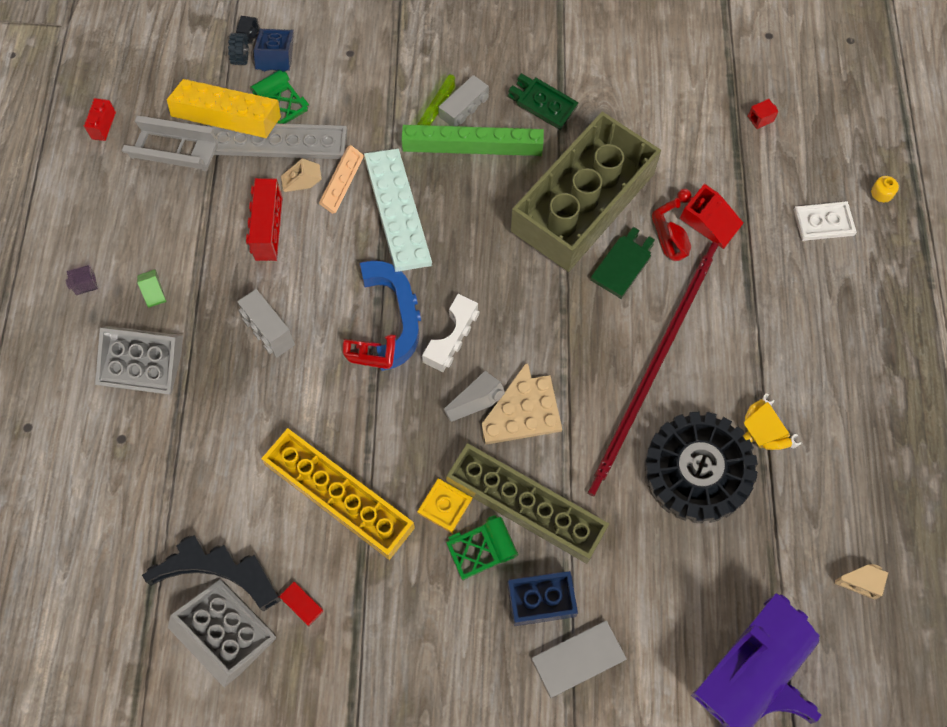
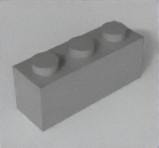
M471 76L439 106V117L450 126L461 125L468 115L473 114L481 103L487 101L489 86L476 76Z

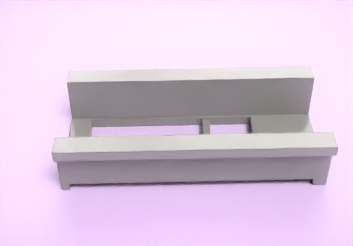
M144 116L136 117L135 122L141 129V133L135 146L124 145L122 152L127 153L131 159L138 158L197 168L203 171L208 170L219 143L213 133V127ZM149 134L181 139L176 153L143 148ZM185 140L196 142L191 156L179 154Z

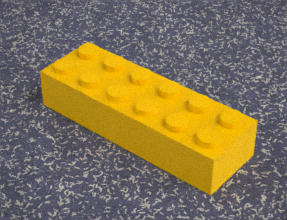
M182 79L167 98L171 117L262 138L268 137L281 118L279 102L276 99Z

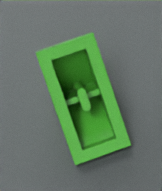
M156 269L138 275L137 283L148 308L166 302Z

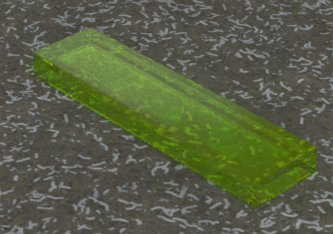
M448 75L417 125H432L439 114V106L449 98L455 88L454 75Z

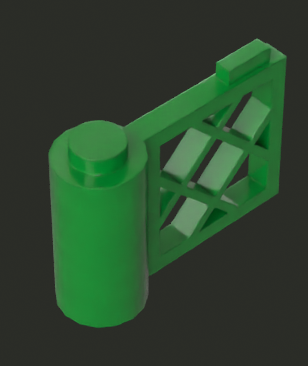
M281 70L250 86L254 95L276 99L279 103L280 101L289 102L288 109L280 108V112L287 113L286 117L278 120L276 124L288 123L308 111L309 106L305 98H300L288 81L290 79L287 73ZM289 90L291 97H281L282 92ZM292 103L300 104L302 108L297 111L291 110Z
M497 515L491 516L486 519L487 523L463 535L458 532L449 537L450 541L446 543L462 580L468 579L500 563L508 562L519 555L502 517H497ZM482 532L485 538L482 546L471 543L474 535ZM458 542L467 544L463 555L456 553L452 545ZM470 546L480 549L476 560L466 557ZM483 551L491 553L494 561L488 564L479 562ZM465 559L475 563L473 570L464 574L462 569Z

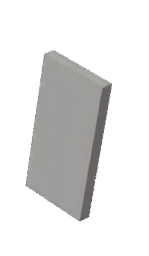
M607 620L531 658L550 698L627 660Z

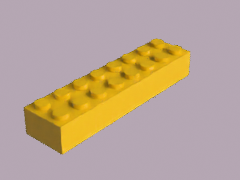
M288 428L261 458L266 467L388 560L394 556L415 529L413 521Z

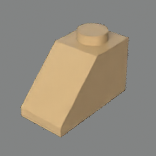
M302 158L281 176L283 191L289 192L312 188L322 180L320 164Z
M870 564L839 577L835 580V584L875 600L883 595L888 572L883 571L880 566Z

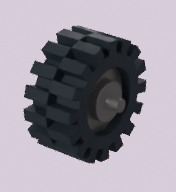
M231 33L229 36L228 55L232 65L247 64L249 42L247 41L248 37L246 34Z

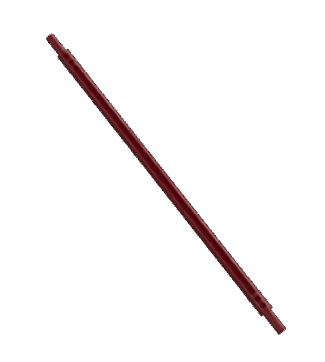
M715 242L711 243L706 255L702 257L594 474L595 478L588 491L590 496L595 497L602 480L606 479L713 262L712 258L718 247V244Z

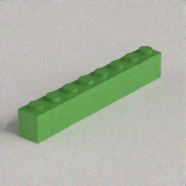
M403 125L402 128L403 152L542 156L544 129Z

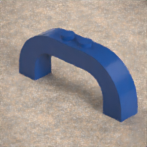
M382 261L362 262L360 266L365 287L387 286L397 296L403 331L401 336L395 341L394 360L392 367L389 368L393 369L405 363L418 346V321H421L420 311L415 310V305L418 304L416 293L412 294L407 277L402 271L395 272L394 265ZM386 345L376 346L378 356L385 357Z

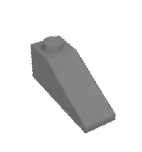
M484 371L446 406L444 411L448 420L452 422L492 406L502 398L505 391L499 380Z

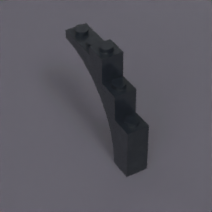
M195 535L183 538L180 544L176 545L179 551L178 554L169 555L165 559L166 561L149 567L146 570L147 572L142 574L145 582L151 586L167 578L182 574L201 573L216 575L242 587L263 612L282 601L255 555H248L242 558L237 565L231 552L225 545L216 546L207 554L202 543Z

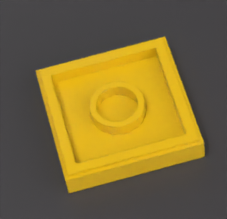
M438 478L417 513L453 533L471 503L472 497Z

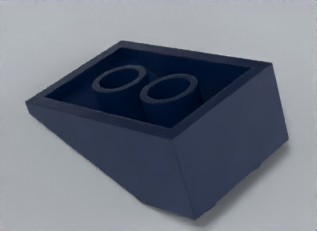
M260 29L254 47L255 69H260L261 71H290L294 30Z

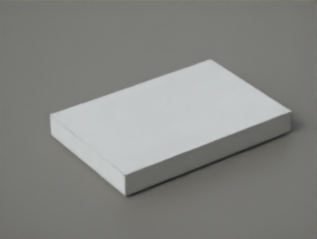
M848 201L796 206L794 208L802 241L855 236L857 233Z

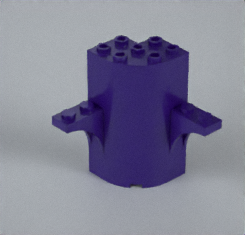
M775 593L763 603L765 607L700 687L696 688L691 694L699 704L722 723L720 727H754L759 719L771 712H789L802 717L810 724L817 722L822 716L817 711L816 705L808 700L805 701L795 687L787 685L817 647L820 636L807 621L808 616L803 611L796 610L791 606L790 601L781 594Z

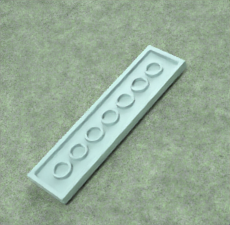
M399 149L364 153L365 163L395 272L432 266V260Z

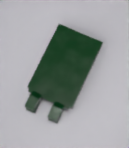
M522 73L519 75L516 85L524 91L512 85L507 96L516 101L518 106L559 130L563 128L579 104L576 100L536 77L532 80Z
M635 227L631 229L627 237L623 236L618 239L590 279V281L620 299L623 298L651 259L650 250L655 242V239L649 236L643 246L635 243L634 241L640 231Z

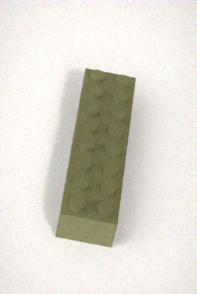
M468 443L446 476L449 485L588 564L609 526V523Z

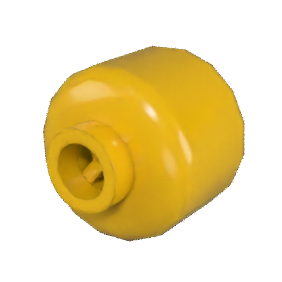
M890 176L878 178L871 189L873 198L882 203L891 201L898 192V182Z

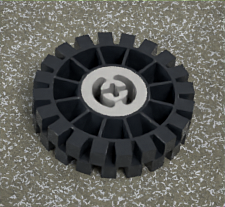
M700 411L689 412L688 416L684 417L681 414L674 417L672 422L669 423L667 421L660 427L659 432L655 433L646 454L645 478L648 487L652 489V496L656 502L660 501L663 504L662 508L669 514L673 512L677 514L676 518L684 521L691 519L692 523L703 524L704 521L712 523L732 515L750 496L754 489L753 485L757 480V455L752 453L754 447L750 439L745 440L743 437L745 432L739 426L736 428L731 426V420L725 417L722 420L717 419V414L706 412V415H700ZM703 454L708 456L704 461L703 469L701 470L699 477H704L707 474H709L711 477L707 479H699L694 477L698 470L699 463L703 455H699L695 458H692V455ZM687 467H690L693 475L690 474Z

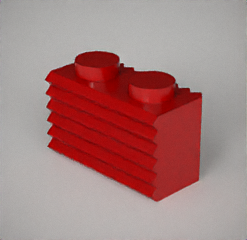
M94 98L92 107H90L91 110H89L90 113L86 116L87 119H85L86 122H84L83 126L91 139L106 141L116 112L112 103H110L111 101Z

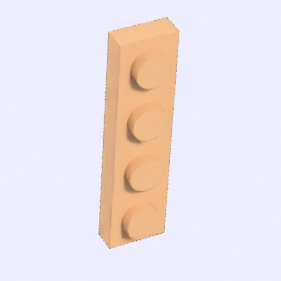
M352 145L346 148L319 202L322 207L332 214L337 212L364 157Z

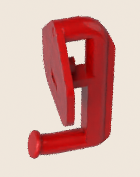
M679 198L669 201L652 213V219L664 254L672 261H680L688 257L691 250V243L684 228L673 222L666 223L664 217L666 212L674 208H680L681 202ZM672 242L676 244L680 252L675 253Z
M396 335L385 336V357L367 354L368 346H381V343L343 339V355L349 362L354 364L389 369L392 367L394 360ZM351 344H356L359 353L350 352Z

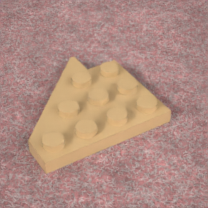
M524 365L505 391V394L482 423L485 445L562 432L550 375L531 378L529 365Z

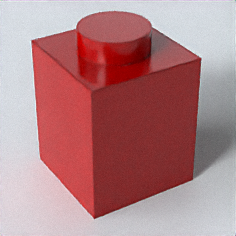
M770 99L753 105L747 117L755 128L759 129L774 122L779 111L776 105Z

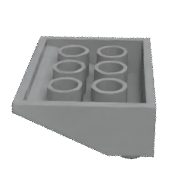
M112 326L101 327L95 385L172 394L182 354L183 336Z
M218 580L170 616L168 629L224 688L236 679L276 639V636L221 580Z

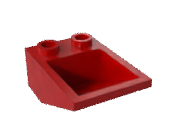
M705 183L694 197H692L688 189H681L677 193V198H679L681 203H688L679 219L712 242L717 243L723 249L744 223L724 198Z

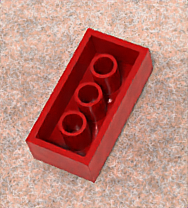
M255 178L254 186H251L253 201H250L249 204L251 217L248 218V228L250 231L246 235V243L250 246V254H253L255 261H277L283 197L277 179Z

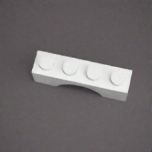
M460 294L456 296L449 308L450 318L454 321L456 327L447 338L430 341L422 355L423 363L441 372H444L446 367H450L454 352L460 350L462 338L469 334L470 324L472 321H476L480 311H478L477 302Z

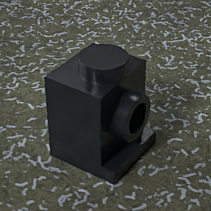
M241 16L236 33L246 34L248 37L247 41L249 44H252L254 38L257 37V32L260 31L258 19Z

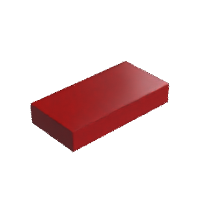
M295 582L279 596L308 627L324 612Z

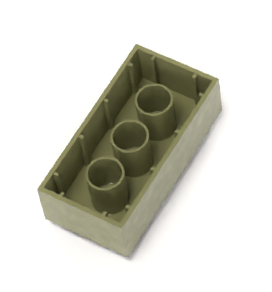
M602 111L512 209L511 232L570 272L655 174L661 149Z

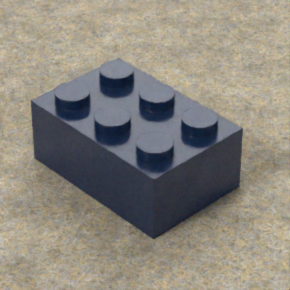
M571 571L508 580L507 586L514 627L575 618L578 615Z

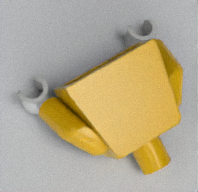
M765 394L762 399L750 405L745 415L744 425L748 429L743 436L745 440L750 439L751 443L756 441L760 448L763 447L766 450H782L789 447L796 448L801 445V442L796 443L794 441L798 437L797 434L788 438L790 436L789 432L771 407L774 400L771 402L766 400L769 394Z

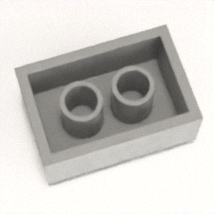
M257 289L237 301L240 307L238 312L243 317L242 320L247 327H251L258 341L261 340L263 342V346L269 354L273 353L278 358L295 346L290 330Z

